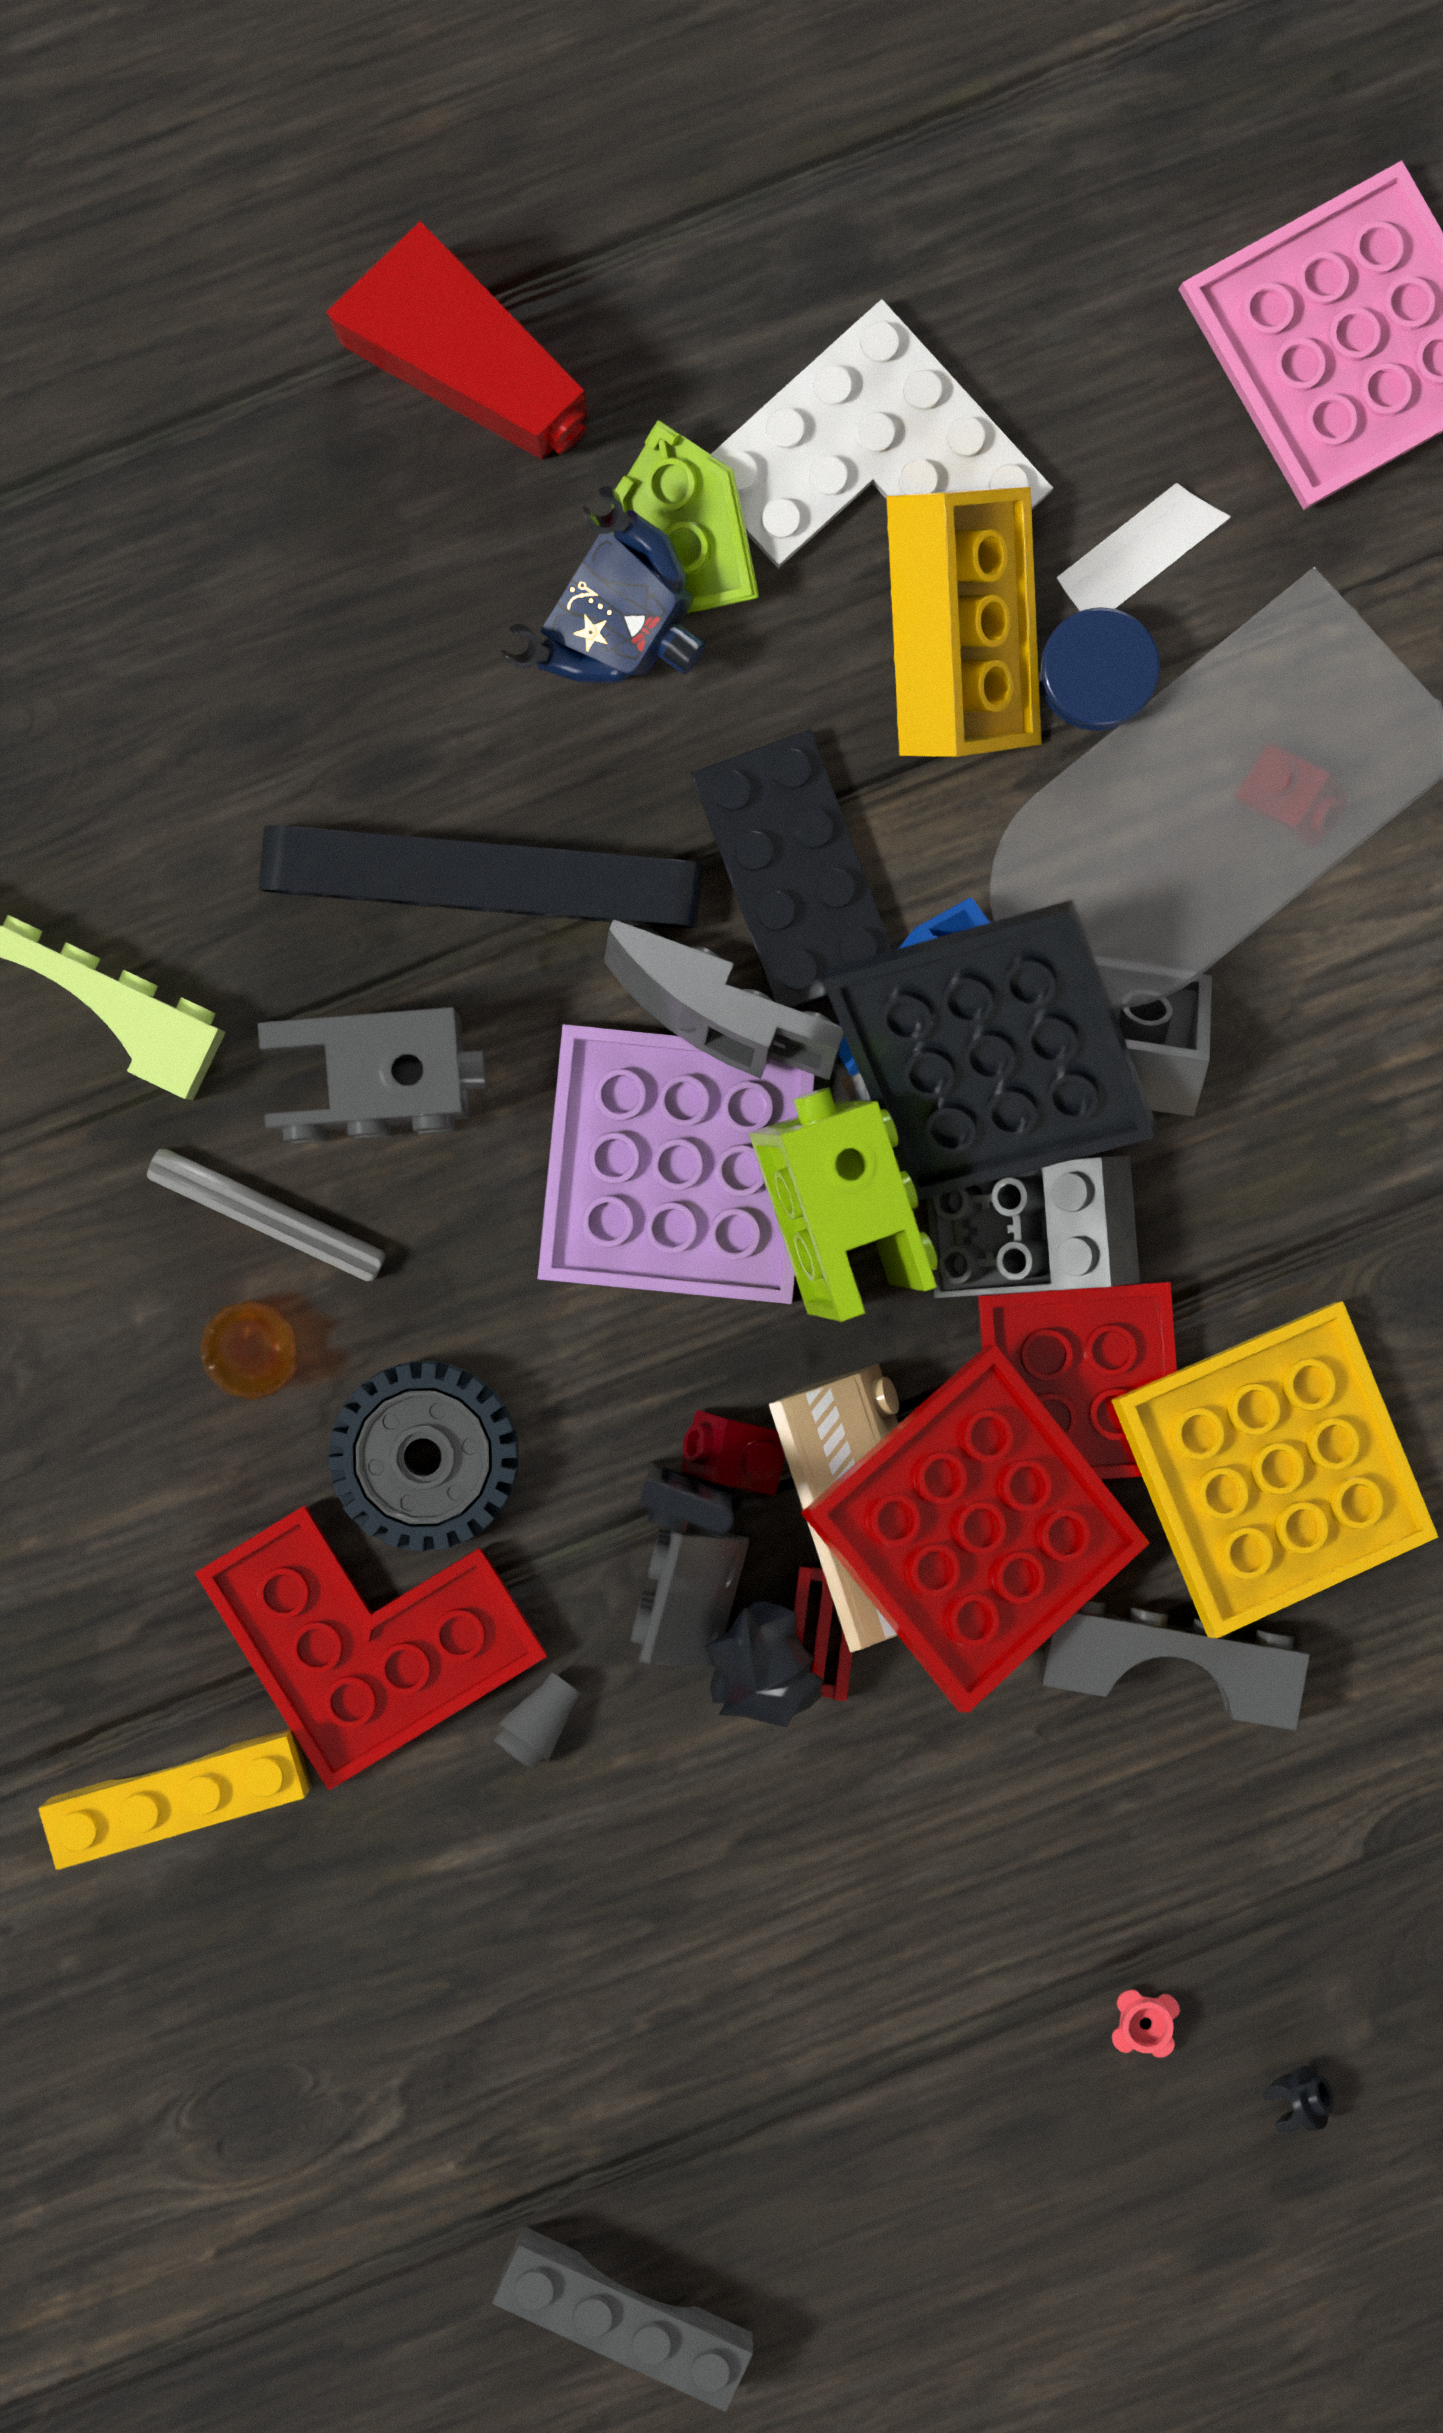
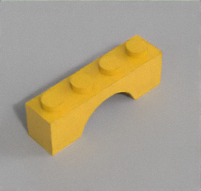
M287 1728L232 1744L212 1754L167 1769L126 1779H111L50 1797L38 1810L55 1868L59 1870L304 1799L312 1785L300 1744L291 1729Z

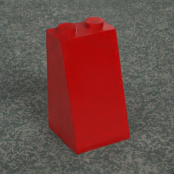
M421 221L326 312L337 339L347 350L541 460L553 450L559 455L564 454L582 437L587 429L582 424L588 417L584 390Z

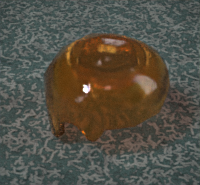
M246 1300L221 1307L203 1329L200 1343L201 1362L206 1375L223 1393L247 1400H255L277 1394L294 1376L298 1368L295 1331L288 1320L284 1319L282 1314L271 1305Z

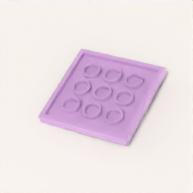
M563 1024L537 1279L792 1304L795 1274L749 1133L798 1116L793 1099L813 1091L814 1075L769 1058L760 1079L723 1063L697 1049L680 1036Z

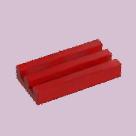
M799 1565L793 1612L796 1613V1630L801 1644H803L810 1581L823 1582L813 1653L815 1659L812 1663L811 1671L824 1679L834 1601L823 1568ZM841 1629L835 1684L823 1683L820 1693H824L821 1697L833 1698L839 1701H847L853 1654L849 1650L843 1629Z

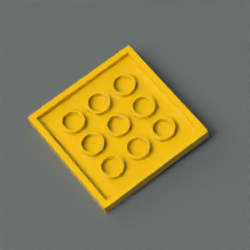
M1343 1301L1333 1302L1111 1400L1208 1638L1217 1639L1438 1538Z

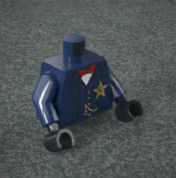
M609 486L599 488L601 497L606 502L614 505L610 513L604 516H597L589 508L583 507L588 525L593 531L599 533V536L540 630V633L550 639H546L541 643L529 627L524 624H515L509 630L517 636L529 638L528 648L525 652L518 655L511 654L505 650H500L501 654L515 668L526 669L537 663L538 668L543 671L576 682L620 683L628 678L629 675L648 674L658 658H661L685 675L701 657L706 643L679 625L694 599L684 588L687 575L672 540L667 534L635 511L628 510L625 512L619 494Z

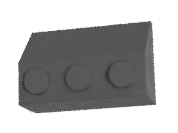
M1094 957L1150 1109L1157 1112L1194 1117L1210 1057L1212 975Z

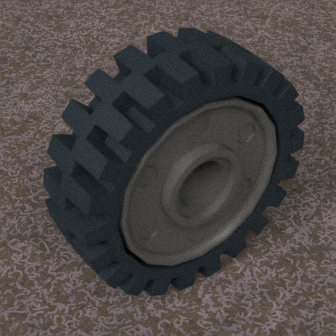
M415 1361L398 1364L379 1372L364 1382L344 1404L337 1417L329 1443V1471H331L336 1496L340 1498L344 1506L343 1509L371 1537L374 1536L382 1540L384 1544L395 1548L409 1549V1551L423 1552L450 1548L465 1542L484 1530L506 1505L515 1485L519 1467V1442L516 1428L506 1405L497 1393L471 1372L451 1364L436 1361ZM418 1438H427L434 1441L441 1451L442 1461L440 1466L431 1473H422L415 1470L408 1460V1448L411 1442Z

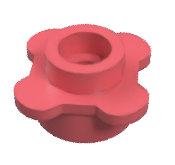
M1134 1989L1122 1992L1116 2002L1121 2013L1119 2027L1112 2033L1114 2046L1123 2053H1129L1134 2049L1141 2053H1152L1158 2058L1169 2055L1175 2046L1174 2039L1172 2038L1174 2030L1173 2019L1180 2012L1175 1998L1169 1994H1162L1158 1998L1141 1996ZM1149 2018L1152 2022L1151 2026L1148 2029L1141 2028V2019Z

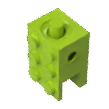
M823 1088L793 1099L798 1116L749 1133L807 1314L842 1322L865 1313L845 1251L872 1241L876 1243L889 1285L920 1291H928L937 1287L932 1270L938 1267L937 1256L928 1235L925 1232L919 1233L912 1209L918 1206L916 1190L907 1172L899 1171L892 1149L898 1145L897 1131L890 1114L885 1109L880 1110L877 1101L841 1100L834 1103L830 1088Z

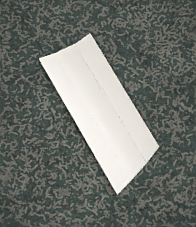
M1176 483L1059 575L1057 579L1079 611L1098 607L1115 609L1231 516L1211 506Z

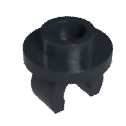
M1309 2066L1295 2068L1291 2072L1290 2077H1281L1274 2080L1263 2092L1265 2100L1281 2097L1288 2100L1293 2107V2112L1283 2114L1275 2123L1279 2132H1292L1301 2124L1309 2131L1324 2129L1328 2123L1329 2114L1334 2109L1333 2093L1328 2081L1323 2076H1318Z

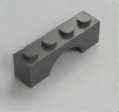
M1090 1599L1044 1642L1038 1680L1043 1686L1107 1697L1117 1680L1138 1663L1157 1657H1178L1192 1661L1210 1673L1220 1691L1224 1711L1233 1720L1295 1731L1297 1729L1310 1654L1299 1647L1293 1646L1295 1639L1293 1635L1257 1629L1255 1640L1231 1636V1632L1217 1639L1208 1638L1200 1618H1194L1193 1627L1186 1628L1169 1625L1168 1613L1152 1609L1131 1607L1130 1617L1105 1613V1602Z
M522 2226L495 2285L492 2304L724 2412L727 2411L753 2355L752 2332L697 2306H672L636 2293L601 2273L580 2252Z

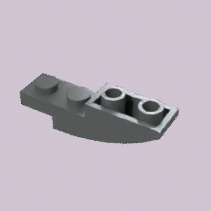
M613 919L609 928L604 963L623 988L647 1012L669 1030L697 1049L729 1066L760 1079L770 1058L830 1080L844 1039L841 1026L833 1024L827 1017L811 1011L800 1012L773 1002L767 995L752 989L740 990L730 986L734 963L721 959L709 949L688 947L661 937L649 927L628 925Z

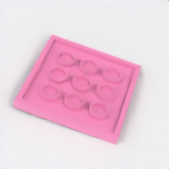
M1402 160L1182 282L1178 288L1303 510L1443 432V232Z

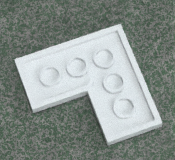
M882 299L710 454L734 470L746 533L778 569L871 484L886 499V496L1030 487L1031 510L1048 496L1053 489L1049 482Z

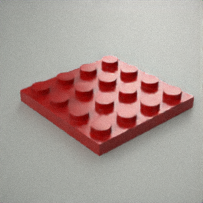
M997 1345L985 1346L801 1512L957 1711L969 1713L1150 1544Z

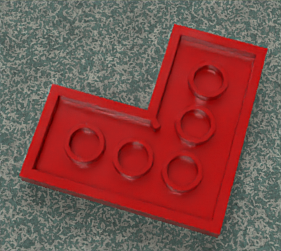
M305 1504L195 1572L198 1580L328 1791L547 1657V1652L481 1546L372 1612Z

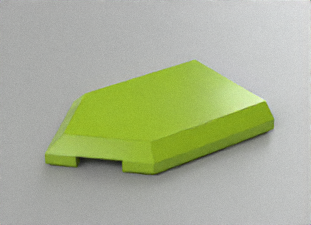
M658 420L644 443L646 445L627 476H623L615 489L619 494L624 511H635L671 538L687 575L684 588L694 599L686 614L759 598L734 470Z

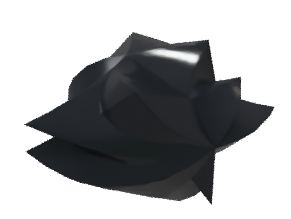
M770 1602L754 1603L740 1613L728 1633L704 1645L717 1666L713 1673L710 1691L713 1703H724L718 1715L747 1717L787 1728L794 1715L811 1708L824 1694L820 1693V1690L825 1680L810 1671L815 1658L802 1646L798 1638L796 1613L783 1606Z

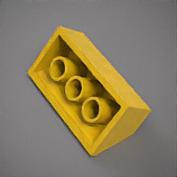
M1030 487L886 496L899 756L959 757L1042 745Z

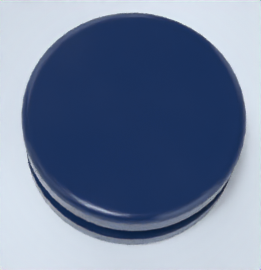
M1104 607L1079 611L1069 616L1057 626L1041 652L1038 665L1040 690L1049 708L1061 720L1071 726L1087 731H1106L1120 727L1140 713L1150 701L1157 688L1160 676V657L1156 643L1142 623L1123 611Z

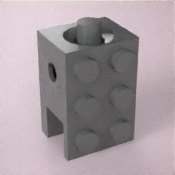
M454 1007L258 1023L260 1050L274 1059L326 1055L330 1109L265 1114V1127L280 1135L283 1134V1141H290V1145L328 1142V1131L345 1129L348 1131V1136H354V1140L392 1137L391 1126L412 1124L413 1131H417L418 1135L456 1132L455 1121L470 1120L467 1090L486 1088L484 1051H464L462 1018Z

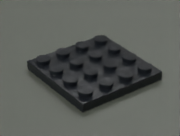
M1073 899L826 969L822 981L870 1100L877 1101L879 1109H885L893 1120L897 1131L898 1145L892 1149L899 1171H905L910 1176L918 1200L1155 1138L1156 1122Z

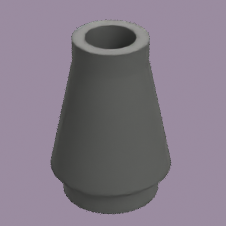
M551 1672L537 1689L497 1723L501 1730L492 1741L523 1765L534 1771L542 1759L547 1762L549 1761L573 1706L581 1697V1694Z

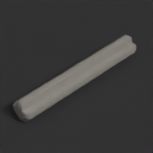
M159 1149L148 1167L147 1177L151 1181L360 1279L373 1281L385 1260L383 1250L168 1149Z

